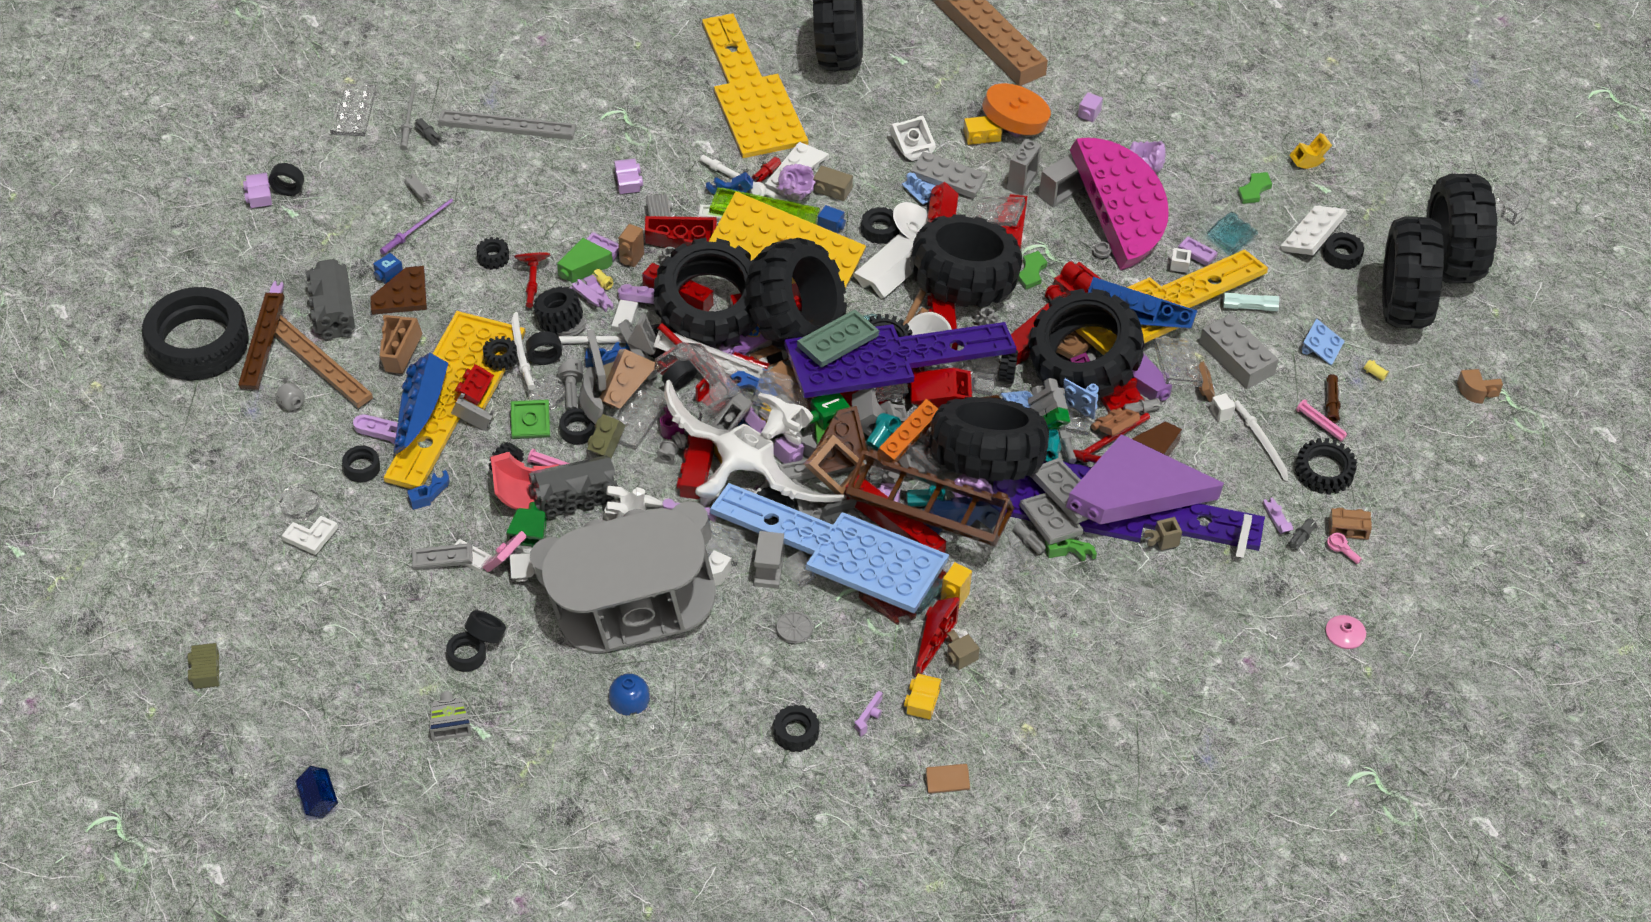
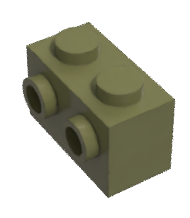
M602 414L601 418L596 422L594 434L588 440L587 449L596 455H607L612 458L626 425L617 419Z

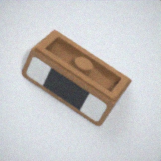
M772 345L750 354V356H754V359L769 363V367L778 364L780 361L789 360L786 351Z

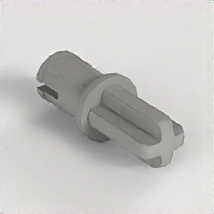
M1158 398L1146 401L1141 399L1135 403L1125 404L1123 410L1129 409L1144 414L1148 411L1160 410L1161 407L1157 405H1161Z
M1022 521L1015 524L1013 531L1023 539L1024 544H1028L1037 554H1041L1046 549L1045 545L1036 537V533L1029 530Z

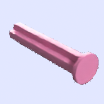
M1306 399L1302 400L1297 406V412L1301 411L1339 441H1343L1346 438L1347 433L1310 406Z
M535 449L530 451L527 460L530 464L533 462L542 466L569 464L538 453Z

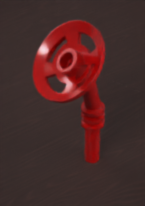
M537 252L514 256L519 261L528 262V266H530L529 282L526 287V307L528 308L533 307L534 295L537 293L538 284L536 277L538 262L551 256L550 253Z

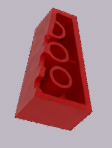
M645 216V243L676 249L684 243L687 246L692 245L694 239L706 238L707 242H709L717 227V217Z

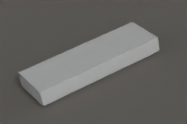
M471 543L412 549V568L414 570L473 564V546Z

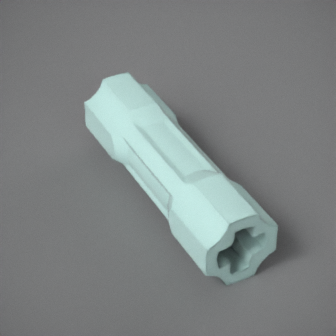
M1224 292L1223 308L1278 311L1279 296L1244 295Z

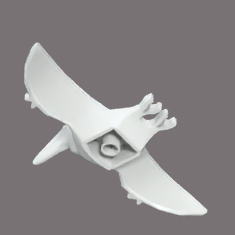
M670 380L666 381L664 396L667 407L673 416L672 421L678 423L679 428H684L691 436L711 440L717 446L722 457L720 467L707 482L698 486L695 490L696 495L700 497V504L702 506L708 507L716 497H719L730 473L735 470L754 471L764 475L772 489L780 491L781 495L789 496L792 500L797 498L814 502H837L847 499L846 495L817 493L795 484L779 469L774 459L775 441H773V438L768 440L762 437L761 433L746 424L731 430H722L699 421L683 406L677 397L672 382Z

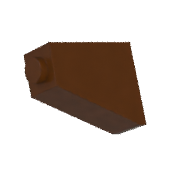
M1165 421L1132 439L1169 457L1180 442L1182 429Z

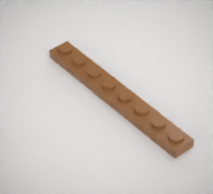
M282 315L279 316L274 334L275 337L357 408L373 399V395L369 390Z

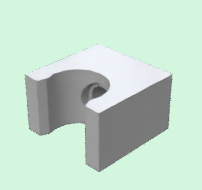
M875 388L863 389L851 395L852 407L857 406L862 430L868 436L871 435L876 427L878 415L887 413L888 405L892 404L890 401L879 405L875 395Z
M759 531L754 567H756L755 587L779 589L784 560V533Z

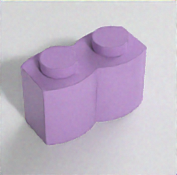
M635 158L614 161L619 194L640 192V186H643L642 176L638 175L641 174L640 164H636Z
M268 174L246 175V181H243L245 192L248 191L245 193L246 203H250L251 208L272 205Z

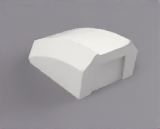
M923 115L891 125L890 133L896 145L909 160H918L923 151L932 154L935 150L936 144Z

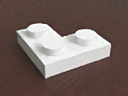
M320 516L310 529L293 522L283 533L282 540L316 555L338 529V525L336 522Z

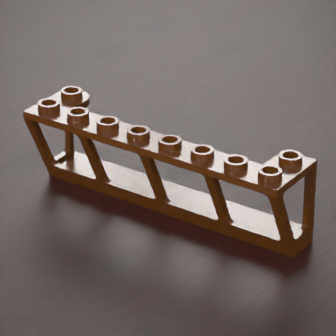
M862 450L846 491L850 499L996 547L1014 510V506L1007 494L999 491L997 494H991L987 491H981L980 493L974 491V488L968 485H955L956 482L945 478L944 481L937 479V476L927 472L925 475L919 473V470L916 468L908 467L907 469L901 467V464L895 461L885 462L879 456L880 453L875 450ZM864 459H865V460H866V465H865V467H864L862 473L860 474V476H859V478H858V480H857V482H856V484H855V481H856L857 476H858V474H859V471H860V469H861L862 463H863V461H864ZM872 466L900 474L888 499L859 490ZM906 477L936 486L924 511L893 501ZM942 489L972 498L961 523L929 513ZM978 501L1002 508L993 534L966 525Z

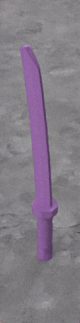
M452 198L405 233H397L394 239L380 249V253L385 255L399 243H404L405 237L453 202Z

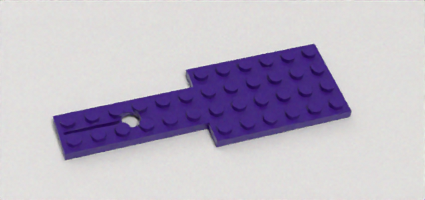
M1005 322L898 337L893 324L877 326L879 336L823 367H820L797 347V340L803 337L786 339L784 343L803 398L914 382V374L911 368L1016 353V345ZM956 342L964 348L962 350H954L950 347V344Z

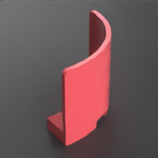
M510 452L492 456L491 465L495 494L504 504L515 510L519 508L528 509L529 503L535 500L534 496H531L529 493L528 485L531 484L529 473L559 466V464L529 468L525 467L524 463L515 459Z

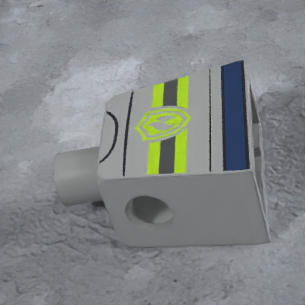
M449 691L441 693L440 700L432 703L430 718L432 742L472 736L470 721L462 698H453V694Z

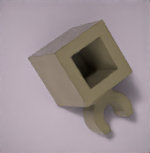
M1172 517L1157 521L1155 531L1146 530L1143 537L1152 538L1148 539V546H1154L1158 543L1160 549L1165 550L1179 546L1182 530L1176 518Z
M955 630L946 634L949 637L946 639L948 643L946 656L950 664H954L960 670L979 659L980 648L969 634L959 638Z

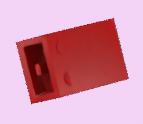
M946 368L913 373L914 382L910 383L912 404L921 405L927 399L939 408L942 404H946L947 401L972 397L971 371Z

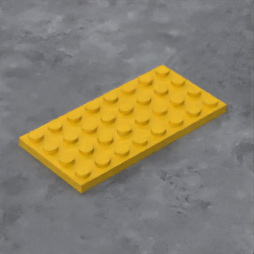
M739 192L734 193L709 242H716L717 238L730 242V246L734 248L739 245L751 254V260H754L766 246H770L775 242L790 238H803L814 241L815 244L821 245L829 252L828 257L831 260H835L840 269L839 276L841 281H844L845 289L866 249L864 244Z

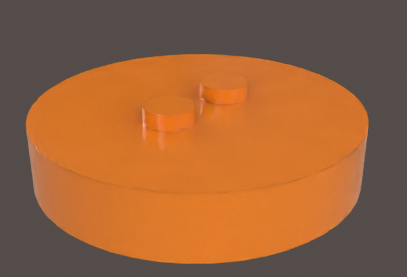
M1001 83L991 86L987 90L982 103L984 113L992 122L1007 131L1022 135H1036L1043 132L1051 116L1048 104L1039 95L1014 84Z

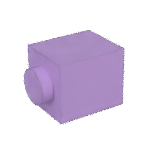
M1087 92L1079 104L1078 117L1094 122L1101 112L1103 98Z
M785 436L775 440L774 455L782 463L802 460L803 444L799 446L793 444Z

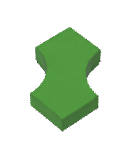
M1268 172L1252 173L1250 182L1243 187H1239L1238 193L1242 204L1259 202L1260 194L1272 188Z
M1039 251L1023 256L1025 268L1020 272L1018 281L1025 289L1041 284L1042 279L1039 273L1047 267L1048 262Z

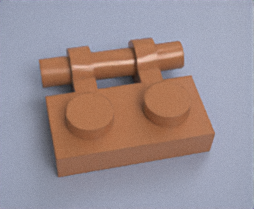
M1113 409L1105 417L1097 418L1091 424V428L1094 431L1100 429L1101 432L1112 436L1117 435L1123 429L1139 421L1140 415L1138 412L1129 409Z

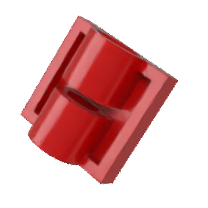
M1069 261L1062 268L1061 274L1054 278L1053 283L1059 285L1061 290L1070 296V291L1084 289L1085 293H1088L1093 277L1101 278L1081 262L1075 264L1073 261Z

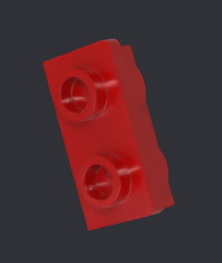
M474 364L471 370L467 368L462 376L465 379L464 382H459L454 390L457 392L454 399L458 400L461 393L465 394L463 398L477 406L494 375L477 364Z
M1132 378L1123 388L1120 385L1115 387L1114 394L1100 398L1108 412L1118 408L1123 410L1125 404L1135 403L1141 399L1144 401L1136 388V378Z

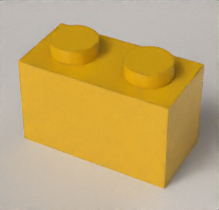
M987 116L964 118L963 131L967 145L1001 142L1002 128L992 122Z
M954 562L943 578L941 600L958 597L960 598V609L970 593L972 570Z

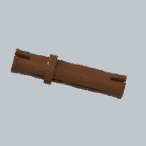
M1330 374L1326 377L1327 418L1333 423H1337L1340 420L1339 410L1341 408L1338 397V376Z

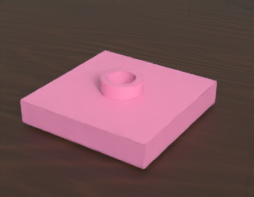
M521 531L506 544L503 542L495 550L497 553L483 568L487 572L492 571L520 545L527 535Z

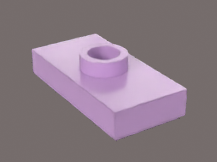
M594 232L587 238V240L611 251L612 261L619 255L618 243Z
M1188 236L1178 246L1179 249L1191 250V258L1205 266H1208L1217 257L1218 253Z

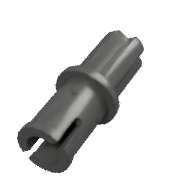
M422 118L415 120L414 125L422 132L423 137H427L433 145H438L435 139L441 142L442 137L434 131L433 126L428 125Z
M1306 519L1303 525L1296 529L1295 535L1289 541L1291 548L1298 549L1304 541L1310 538L1311 532L1317 527L1316 522L1312 525L1313 519Z

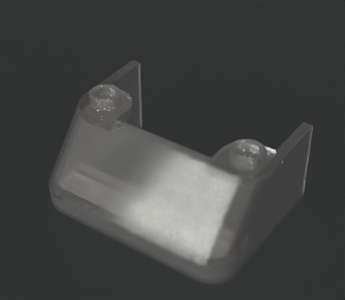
M682 342L655 359V375L678 360H690L711 385L709 396L713 403L701 410L698 418L699 421L705 424L720 415L729 401L738 392L741 393L740 388L701 344Z

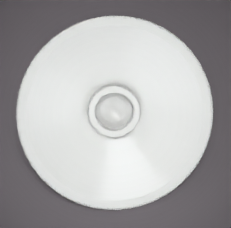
M903 202L894 208L893 217L898 229L907 238L914 241L916 234L927 223L929 212L917 204Z
M934 312L918 314L908 323L909 330L911 329L913 332L912 335L952 330L949 322L943 316Z

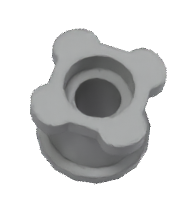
M665 440L660 443V449L656 453L658 455L657 462L668 463L669 465L675 464V453L678 452L679 448L674 441Z

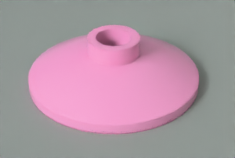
M1348 615L1335 616L1326 625L1327 638L1339 648L1354 649L1365 641V627L1354 617Z

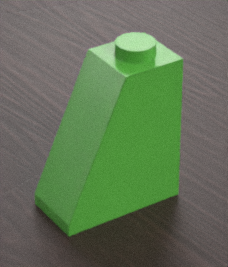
M582 238L557 263L558 276L574 283L578 279L581 280L592 275V273L595 274L594 271L596 269L604 270L613 265L612 252Z

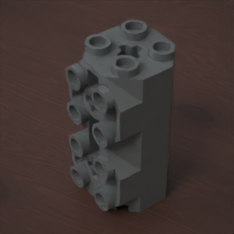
M335 259L319 261L314 269L312 267L306 271L307 281L311 282L307 283L308 292L313 294V296L309 297L310 307H314V309L310 310L312 321L316 320V322H313L314 333L322 334L325 339L348 337L355 328L347 266L343 263L342 265L338 264V261Z
M606 455L531 471L529 473L531 484L528 485L530 495L535 498L536 507L540 511H544L548 517H553L558 514L574 512L577 509L576 505L579 503L583 504L587 509L603 504L606 505L607 502L613 501L615 497L606 494L607 486L618 487L617 480L614 481L613 475L616 474L611 458Z

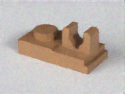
M1203 361L1198 365L1199 369L1191 371L1192 381L1195 386H1199L1202 396H1206L1210 402L1215 397L1210 371Z

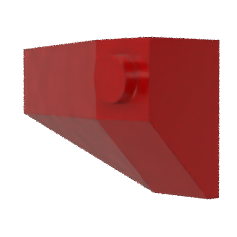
M953 597L937 600L933 607L930 606L927 610V620L916 664L915 678L918 673L923 674L948 637L946 634L952 631L957 624L960 598Z

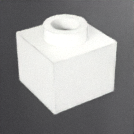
M1174 248L1170 270L1188 273L1191 250Z
M1225 393L1212 398L1210 410L1217 421L1222 422L1232 419L1235 404Z

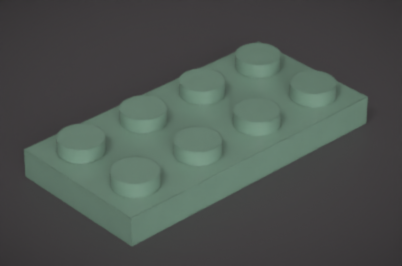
M854 309L797 340V347L820 367H823L879 336V330Z

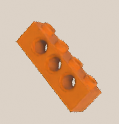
M926 399L879 447L877 451L880 453L879 456L885 462H898L931 427L932 418L938 408Z

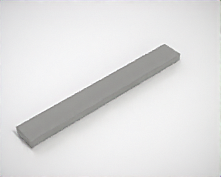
M442 110L438 120L439 126L573 140L576 131V124L451 110Z

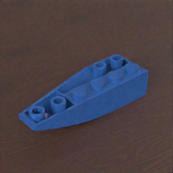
M1093 277L1088 293H1092L1093 289L1107 291L1110 298L1113 295L1118 296L1129 304L1130 309L1136 312L1141 325L1191 329L1198 312L1197 310Z
M430 352L424 357H420L417 362L410 364L407 368V378L402 385L403 392L394 442V453L396 454L407 448L428 421L439 398L448 362Z

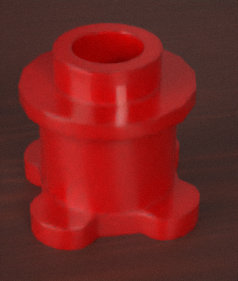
M1050 285L1045 291V297L1050 301L1060 295L1062 298L1068 296L1066 292H1061L1059 285Z

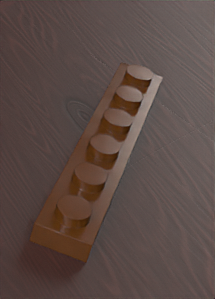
M265 292L238 386L240 389H259L285 296L283 293Z

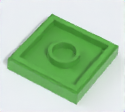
M549 399L511 401L512 439L550 437Z

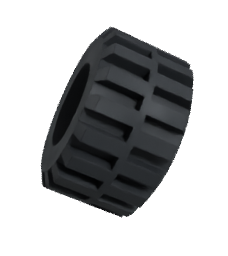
M558 286L557 288L553 287L550 290H545L544 293L538 295L533 304L540 328L544 329L545 332L556 333L558 331V333H562L563 331H569L576 324H579L580 319L583 318V310L578 295L569 287L562 288V286Z

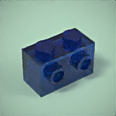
M310 765L295 781L306 815L324 818L338 804L327 769Z

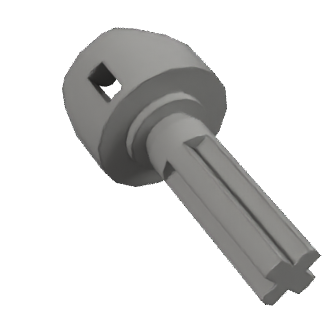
M569 358L558 367V379L565 383L567 411L577 408L576 382L583 378L582 362L574 358Z

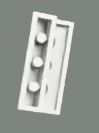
M898 234L857 269L853 275L862 288L871 285L880 299H883L912 274L910 257L913 241Z

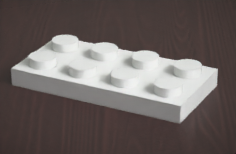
M1314 206L1281 245L1282 251L1314 255L1347 216L1346 209Z

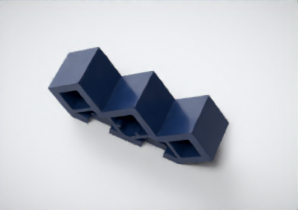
M966 496L951 498V500L947 501L936 500L929 513L961 523L972 498ZM978 501L966 525L971 526L978 519L988 528L992 529L997 523L1002 508ZM925 524L937 534L942 530L940 528Z

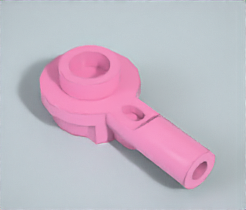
M1340 533L1330 535L1327 539V545L1330 549L1337 552L1342 551L1356 564L1362 560L1347 545L1348 541L1344 535Z

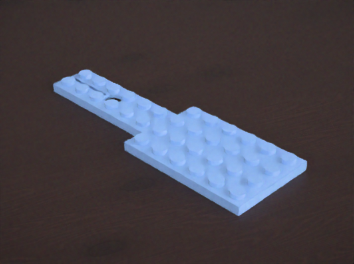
M728 483L710 508V514L754 532L784 533V544L812 555L806 564V570L912 613L916 612L949 559V554L842 512L834 525L730 483ZM772 516L779 519V522L775 525H768L764 522V519H770Z

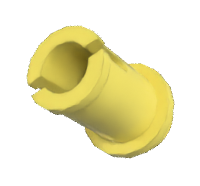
M596 269L594 271L595 274L592 273L600 287L606 290L612 288L614 283L610 276H606L600 269Z
M1369 360L1364 366L1366 373H1371L1381 381L1389 373L1388 370L1377 365L1375 360Z

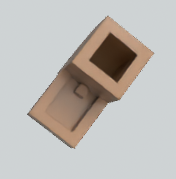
M1479 369L1461 370L1457 381L1461 394L1467 400L1483 404L1484 399L1487 397H1499L1503 386L1501 379L1483 380Z

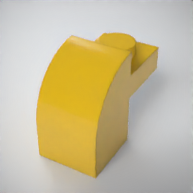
M1319 133L1310 145L1299 143L1289 156L1298 167L1304 169L1317 167L1326 160L1323 156L1332 144L1324 134Z

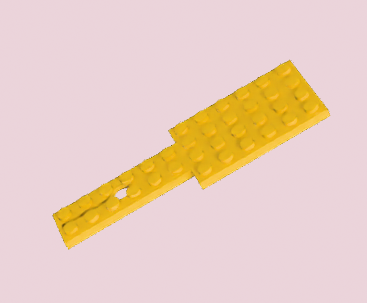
M734 13L702 19L703 28L728 83L714 86V93L742 158L791 149L799 142L808 145V138L779 75L761 76ZM729 46H735L737 47V51L731 52L729 49L726 48Z
M1244 249L1163 286H1160L1149 277L1126 288L1191 308L1266 274L1268 267ZM1208 279H1211L1213 281L1220 280L1221 283L1212 284L1208 282ZM1141 325L1144 343L1177 329L1176 327ZM1091 326L1075 330L1103 355L1112 348L1117 338V335L1112 331L1102 327Z
M456 311L433 352L435 356L448 362L442 389L435 408L416 438L407 448L396 454L384 475V482L409 489L425 484L460 419L451 413L457 402L454 399L457 392L454 390L459 382H464L465 379L462 376L467 368L471 370L474 364L494 375L477 407L485 410L506 370L502 368V371H499V368H497L495 371L492 367L489 368L485 364L483 346L486 341L489 342L490 338L495 340L496 336L499 339L505 336V340L509 337L511 341H514L511 324ZM520 327L521 337L523 339L526 332L525 328ZM502 351L495 353V355H504V354H506V352H502ZM426 439H430L433 442L427 448H422L418 445L419 442H423Z

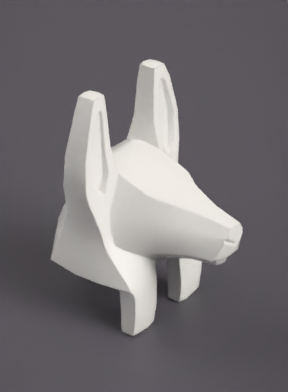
M760 393L758 398L772 409L771 412L764 409L759 410L760 416L767 421L761 436L769 440L776 435L783 434L789 442L799 446L801 438L796 434L813 420L811 412L801 405L789 404L775 396Z
M607 486L606 494L615 497L613 501L607 502L603 515L609 521L623 517L630 510L642 509L645 511V507L661 508L663 502L652 496L645 495V490L636 487L632 492H628L622 487Z

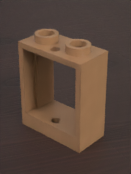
M827 435L803 465L835 494L843 495L854 470L839 485L818 464L833 446L855 466L859 458L836 436ZM862 463V466H861V469H860L858 475H860V474L862 473V471H863V469H864V467H865V465H866L865 463Z

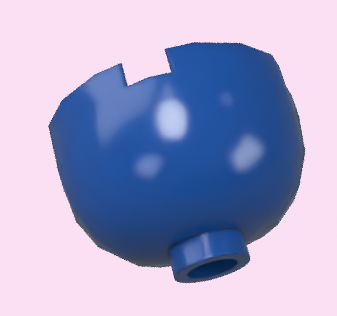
M632 673L618 676L609 688V701L612 709L625 716L635 712L639 714L645 710L650 702V691L646 681Z

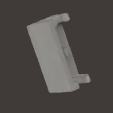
M461 393L451 413L485 431L495 410L492 409L489 413L464 400L465 394Z

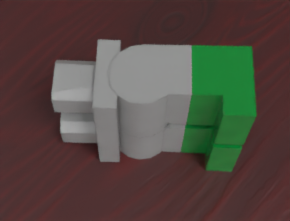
M1048 378L1044 381L1045 389L1044 386L1040 385L1032 388L1033 396L1028 399V404L1031 405L1030 408L1039 412V415L1044 417L1048 429L1057 430L1069 424L1070 417L1064 396V388L1058 387L1056 379Z

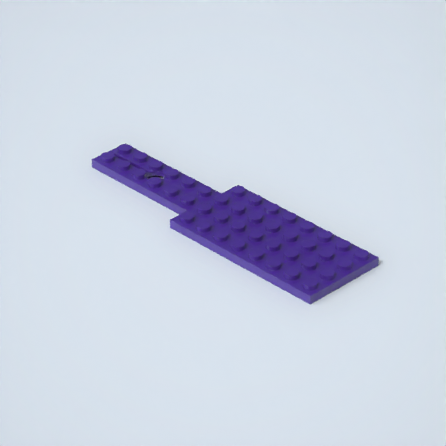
M1064 462L1080 479L1092 468ZM1027 475L1024 479L1019 480L1006 479L994 481L992 487L994 494H997L999 491L1007 494L1008 498H1010L1014 506L1011 517L1028 521L1031 520L1019 506L1020 500L1046 493ZM1194 504L1105 524H1099L1090 519L1079 524L1083 528V532L1140 543L1143 528L1155 530L1157 521L1175 517L1182 530L1181 536L1237 547L1244 514L1252 515V522L1246 549L1259 551L1265 516L1204 504ZM1206 516L1212 522L1208 526H1202L1197 518Z

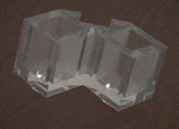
M992 356L974 359L973 368L976 369L973 377L971 376L973 393L993 396L1001 364L1000 357Z

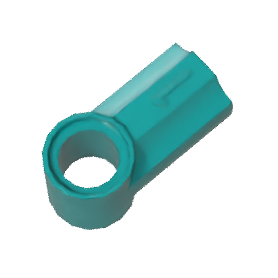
M887 413L879 414L876 419V427L866 443L878 451L879 447L890 435L901 426L900 418Z
M1049 429V441L1045 460L1047 462L1057 459L1062 449L1059 433L1056 429Z
M932 485L929 489L907 490L908 506H927L936 486ZM945 489L940 491L936 500L945 501Z

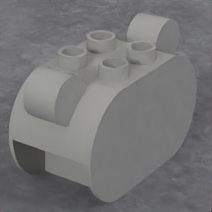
M682 502L672 510L658 508L644 511L642 509H634L625 513L623 517L609 521L601 519L591 520L584 527L574 529L560 538L547 537L539 540L530 551V561L538 581L545 585L561 632L569 643L584 652L605 653L691 630L708 617L715 602L716 587L706 550V545L712 536L711 525L706 509L697 502Z

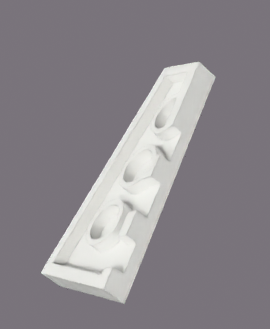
M799 142L765 183L766 188L780 194L777 191V187L779 186V174L783 167L792 164H802L816 169L819 167V163L829 159V154Z

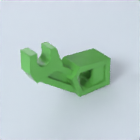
M1066 539L1049 545L1045 540L1044 545L1048 558L1067 556L1068 552H1072L1081 561H1085V554H1089L1092 559H1096V550L1090 543Z

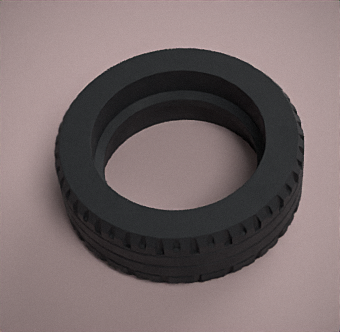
M191 287L177 290L164 296L151 307L142 324V337L150 362L160 372L181 380H203L226 372L240 360L249 342V333L242 307L230 295L213 288ZM211 319L227 326L224 333L218 339L197 348H178L164 341L166 336L175 327L190 320Z

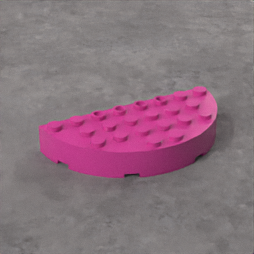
M1077 138L1069 150L1119 269L1129 268L1148 256L1165 232L1169 213L1165 190L1152 168L1128 148L1099 138Z

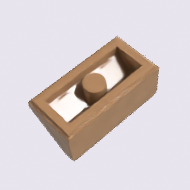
M967 764L926 768L925 778L928 794L970 790Z

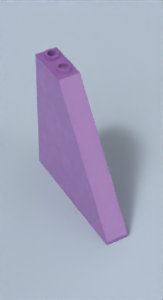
M1121 434L1069 493L1066 508L1094 522L1105 524L1218 500L1224 483Z

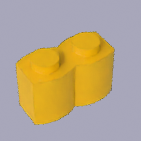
M919 673L916 679L912 678L909 690L912 692L910 695H906L904 707H907V714L931 720L941 689L942 679Z

